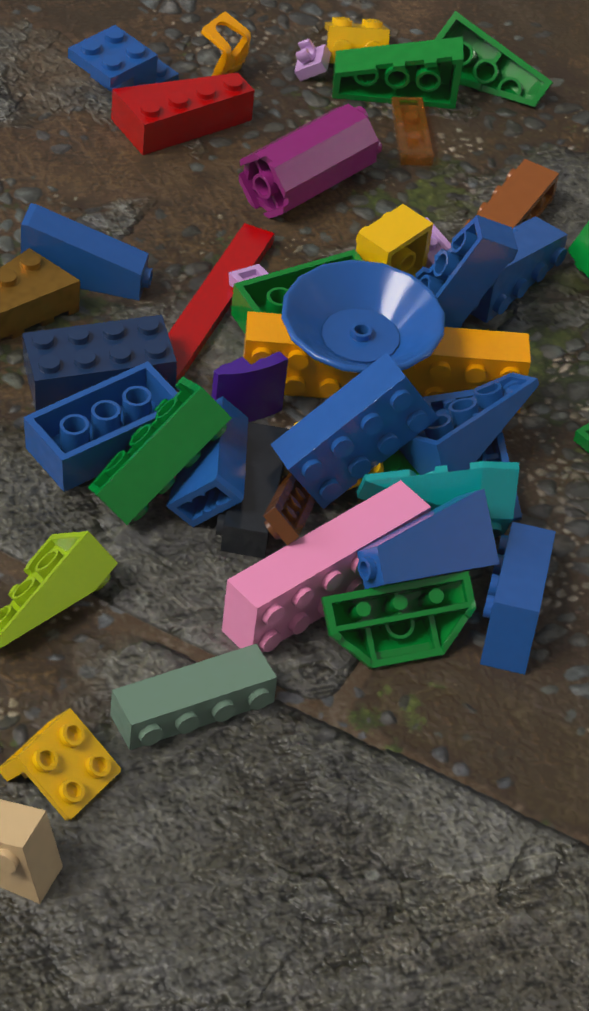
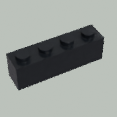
M248 422L244 498L242 502L227 509L226 514L219 513L216 535L222 536L221 551L265 558L270 532L265 526L264 522L266 519L263 515L283 479L285 470L284 463L271 446V443L289 429Z

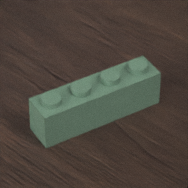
M253 644L113 689L111 693L110 716L129 750L141 746H151L162 739L180 733H190L198 727L216 721H226L234 715L250 710H259L268 704L274 703L277 676L258 645Z

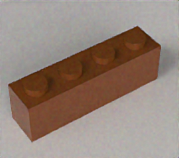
M524 159L516 169L512 168L502 186L497 185L491 199L487 203L483 202L477 215L510 226L512 229L535 216L539 217L554 199L559 173ZM471 219L467 220L464 227L471 221Z

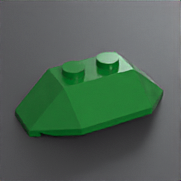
M469 571L321 598L329 637L368 669L444 655L468 618L476 610Z

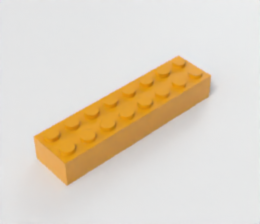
M247 311L243 358L252 365L259 359L266 358L278 351L288 358L284 395L329 398L360 374L341 371L311 358L291 340L281 319L282 314ZM445 327L444 337L432 355L407 370H402V372L418 392L421 393L422 397L471 390L512 372L528 376L531 364L529 333Z

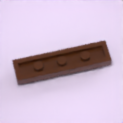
M291 473L281 480L263 515L266 519L264 522L270 534L277 540L281 538L287 546L300 537L316 501Z

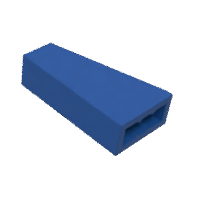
M30 203L21 223V253L29 248L79 279L80 289L139 301L143 289L150 288L153 268L148 267L149 253L42 206Z
M223 396L215 401L232 417L226 424V431L217 440L209 441L200 450L201 456L192 466L184 467L176 475L166 505L192 527L242 502L244 498L248 417Z
M477 490L457 496L357 551L359 559L358 572L363 579L364 589L470 571L499 564L485 490Z

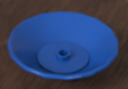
M347 260L322 264L299 276L283 297L281 319L291 340L314 360L345 372L361 373L386 352L401 370H407L430 357L444 337L445 312L434 292L412 274L384 263Z

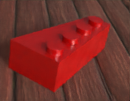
M239 73L112 89L111 120L142 155H146L251 121L255 90Z

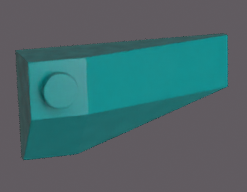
M470 462V469L448 472L447 465L435 466V471H430L423 475H416L410 469L365 474L357 489V498L367 500L401 480L429 504L431 510L457 496L484 489L494 538L506 532L513 520L519 477V462Z

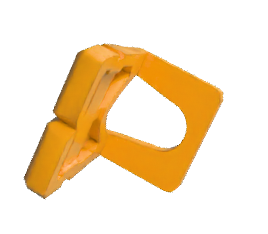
M223 12L205 25L201 31L204 37L223 51L211 76L236 73L245 63V58L248 56L250 49L251 32L230 14ZM216 26H227L242 36L233 50L216 30Z

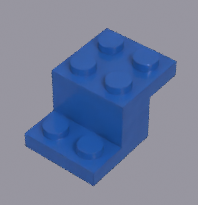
M117 25L109 27L68 48V59L89 73L92 79L110 92L115 88L179 80V73L159 60L158 54Z

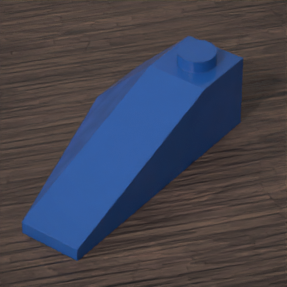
M512 372L474 388V396L458 400L452 397L443 401L444 408L435 412L439 418L401 447L399 451L420 475L435 471V466L447 465L448 472L469 469L470 462L478 460L539 386L538 379Z

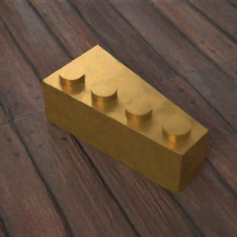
M30 248L0 267V339L4 337L17 338L24 333V329L38 323L42 327L53 323L54 317L64 312L68 316L79 312L80 280Z

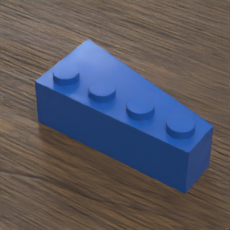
M536 216L513 227L518 247L516 257L511 263H508L499 275L496 284L488 289L476 310L470 314L487 323L497 314L501 315L504 313L512 301L516 298H521L532 284L540 282L551 268L559 266L563 262L567 254V249H565L567 233Z
M512 521L509 535L501 534L497 552L499 564L494 565L482 616L490 618L480 665L525 675L540 613L556 531Z

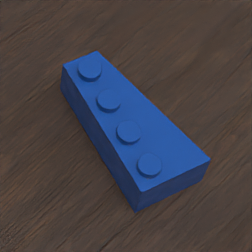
M476 215L452 238L449 250L441 249L434 255V264L430 268L423 266L416 273V278L434 292L445 312V327L461 328L462 323L469 314L476 310L488 289L496 284L499 275L508 263L515 259L518 247L512 227Z

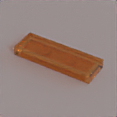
M392 97L391 111L401 165L432 166L434 156L423 98Z

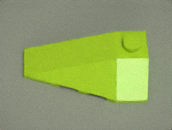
M89 531L52 534L30 559L23 570L28 575L26 580L20 585L16 584L11 588L8 595L12 602L10 605L0 609V648L92 592L100 590L109 582L111 578L109 573L118 562Z

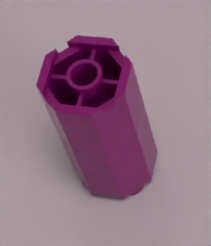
M348 103L323 114L240 159V166L244 165V171L239 173L238 181L249 204L255 209L259 207L265 209L267 212L263 213V215L269 219L286 213L375 163L377 154L382 151V144L374 132L366 110L361 106L354 108Z

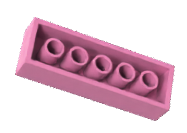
M400 480L288 546L227 579L222 632L240 649L257 644L262 653L272 651L281 641L291 635L302 633L310 624L325 617L321 601L322 597L364 590L363 579L358 572L359 559L357 551L430 512L431 506Z

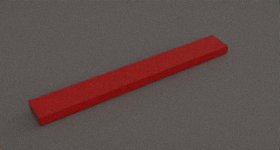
M244 223L169 331L168 335L177 361V382L185 375L232 305L233 288L229 285V272L259 264L274 243L275 233Z

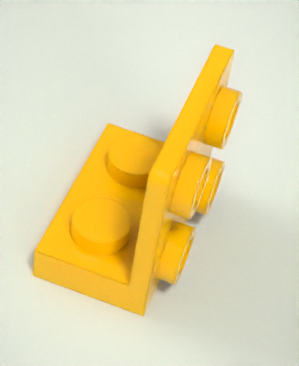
M71 708L49 720L0 766V774L7 782L20 774L25 779L29 777L66 821L76 816L121 772V767Z

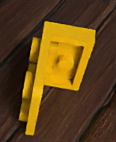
M332 17V22H325V29L328 31L327 47L331 52L329 63L334 64L337 50L389 45L390 29L383 26V22H380L378 19H362V24L352 23L353 20L347 17Z

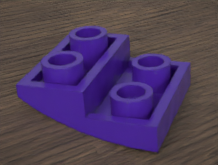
M278 351L266 358L259 359L252 365L243 357L221 365L218 369L214 370L211 397L217 400L223 396L248 417V422L263 419L282 411L288 358Z

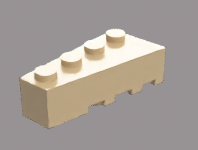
M0 799V888L40 904L63 867L47 811Z

